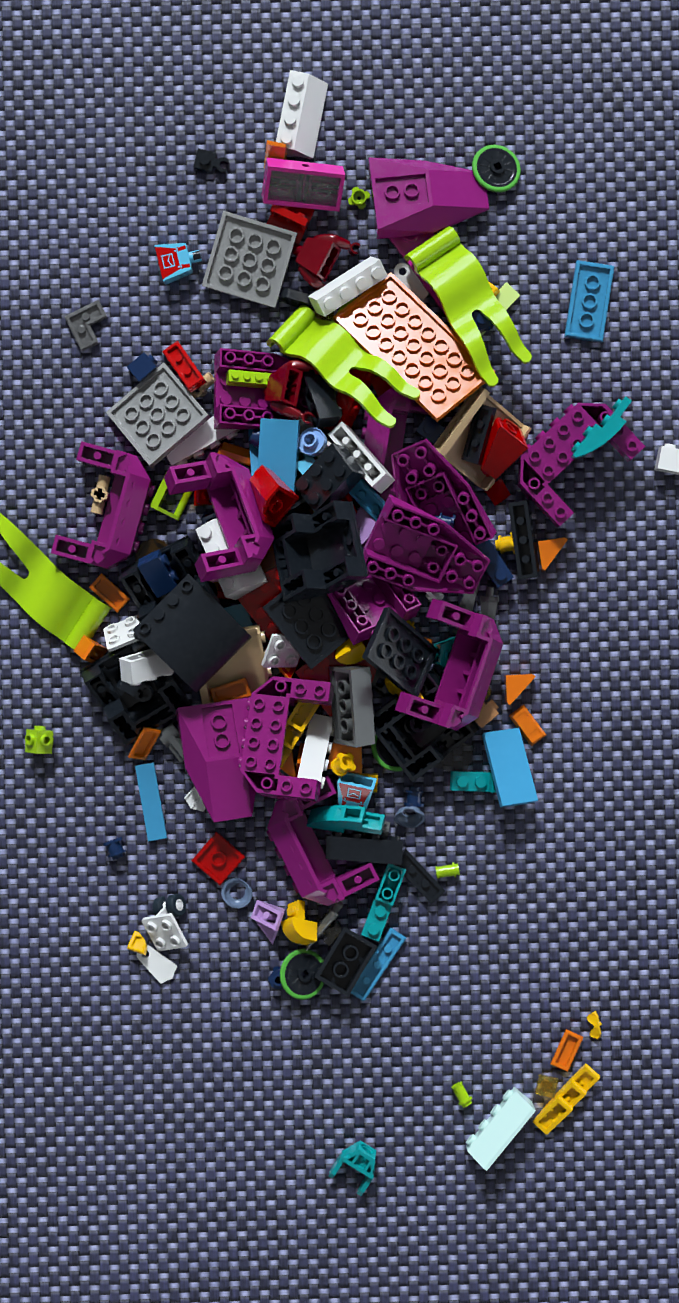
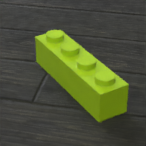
M228 370L226 373V385L265 389L269 376L272 373Z

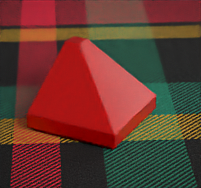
M501 479L495 482L488 491H485L494 506L511 495Z

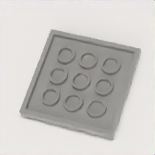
M223 211L202 286L276 308L297 233Z
M162 363L106 412L151 468L211 418L165 363Z

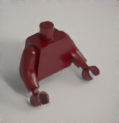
M320 234L313 238L308 237L303 246L296 244L293 248V255L297 256L296 263L299 264L298 270L301 276L317 291L325 286L323 282L326 281L341 249H348L350 255L356 256L358 252L353 251L352 247L360 248V244L357 242L350 244L349 240L336 234Z
M291 360L270 374L267 387L264 389L265 401L269 402L270 408L278 414L295 420L302 419L305 424L311 426L313 423L307 421V418L309 416L315 418V416L311 412L303 414L294 407L297 406L303 372L314 370L315 374H320L307 361Z

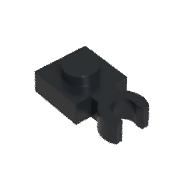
M198 148L193 168L213 173L215 168L218 172L226 174V169L221 168L220 165L222 163L229 164V160L225 157L216 159L217 153Z

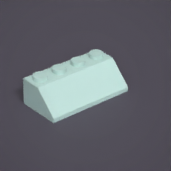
M515 1087L512 1090L506 1091L502 1097L504 1100L500 1105L496 1104L490 1112L491 1116L487 1120L484 1119L478 1127V1132L475 1135L472 1134L466 1141L467 1151L486 1171L536 1111L532 1101Z

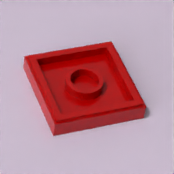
M216 832L191 861L218 885H221L246 856L221 834Z

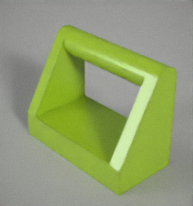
M163 478L150 507L179 521L193 491L183 494L174 514L160 508L168 493V488Z

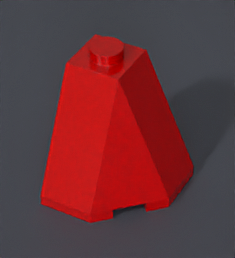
M500 417L495 419L480 468L484 475L487 477L491 476L495 480L528 449L522 430L509 419L505 418L503 421Z
M261 465L249 480L262 520L275 528L299 497L272 470Z

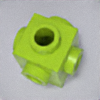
M34 726V729H26L25 752L52 754L53 731L46 730V726Z

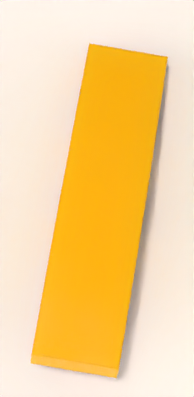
M298 702L287 719L281 767H283L320 704Z
M585 1063L535 1117L533 1123L547 1135L573 1111V1107L586 1096V1092L600 1079V1075Z

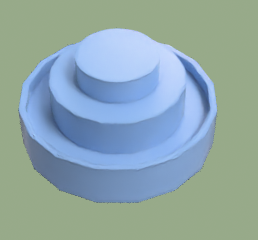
M315 427L304 430L299 437V449L307 456L314 457L321 454L327 444L324 432Z

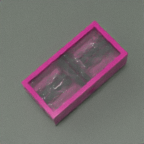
M266 158L261 194L263 204L339 212L345 180L344 168L337 165Z

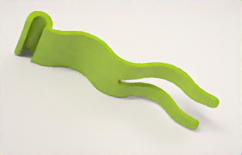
M451 226L446 227L404 256L407 262L410 260L413 263L414 271L435 291L452 329L467 349L478 374L489 387H495L498 384V377L490 364L482 336L472 318V312L479 311L497 328L511 352L522 363L527 364L531 361V353L522 343L507 311L496 299L481 264L460 243L457 232Z
M300 305L267 340V346L278 345L280 353L307 361L334 390L353 398L376 422L387 428L394 427L396 419L380 405L371 390L360 379L349 373L351 369L367 371L379 376L396 392L412 400H417L420 397V390L407 383L389 363L378 356L364 351L339 324L316 318L313 310L306 305Z
M0 513V534L29 571V576L23 579L0 563V586L37 623L71 648H76L83 635L92 639L111 607L101 602L67 577L23 532Z

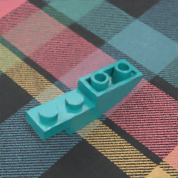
M626 396L622 400L618 399L612 406V409H614L613 413L610 416L607 414L601 421L602 427L597 424L593 427L588 426L582 434L585 438L581 443L577 441L571 449L573 454L570 458L574 460L583 457L610 440L627 422L621 418V415L632 400Z
M451 771L450 790L496 793L491 772Z
M323 806L311 809L306 825L311 828L344 833L345 829L381 835L385 823V815L366 812V807Z
M387 864L361 932L362 936L379 942L406 869L393 864Z

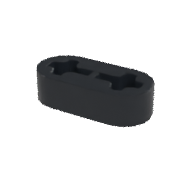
M283 289L280 297L283 303L295 307L306 305L314 310L308 298L310 294L292 289Z

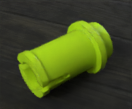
M452 862V865L435 867L437 879L460 875L459 866L454 864V862Z
M462 1081L451 1087L459 1100L458 1104L462 1108L472 1103V1096L468 1095Z

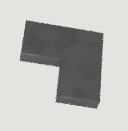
M99 300L64 316L82 352L99 344L91 326L108 318Z

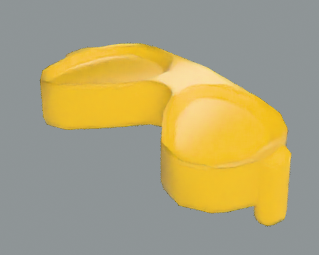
M594 1011L587 1016V1020L594 1026L589 1034L592 1038L599 1039L602 1034L600 1029L602 1023L599 1022V1016Z

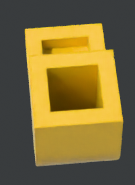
M297 900L288 904V919L281 921L285 936L290 941L302 945L316 942L317 922L305 920V901Z

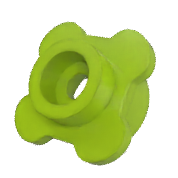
M354 187L348 203L358 206L359 209H364L366 207V200L370 198V193Z

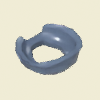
M406 806L397 811L393 820L400 826L415 828L425 821V815L418 807ZM411 809L416 814L405 815L402 812L404 810Z
M232 878L224 883L221 896L228 906L239 909L250 903L252 889L242 879ZM241 883L246 888L244 896L241 899L232 898L230 895L231 887Z

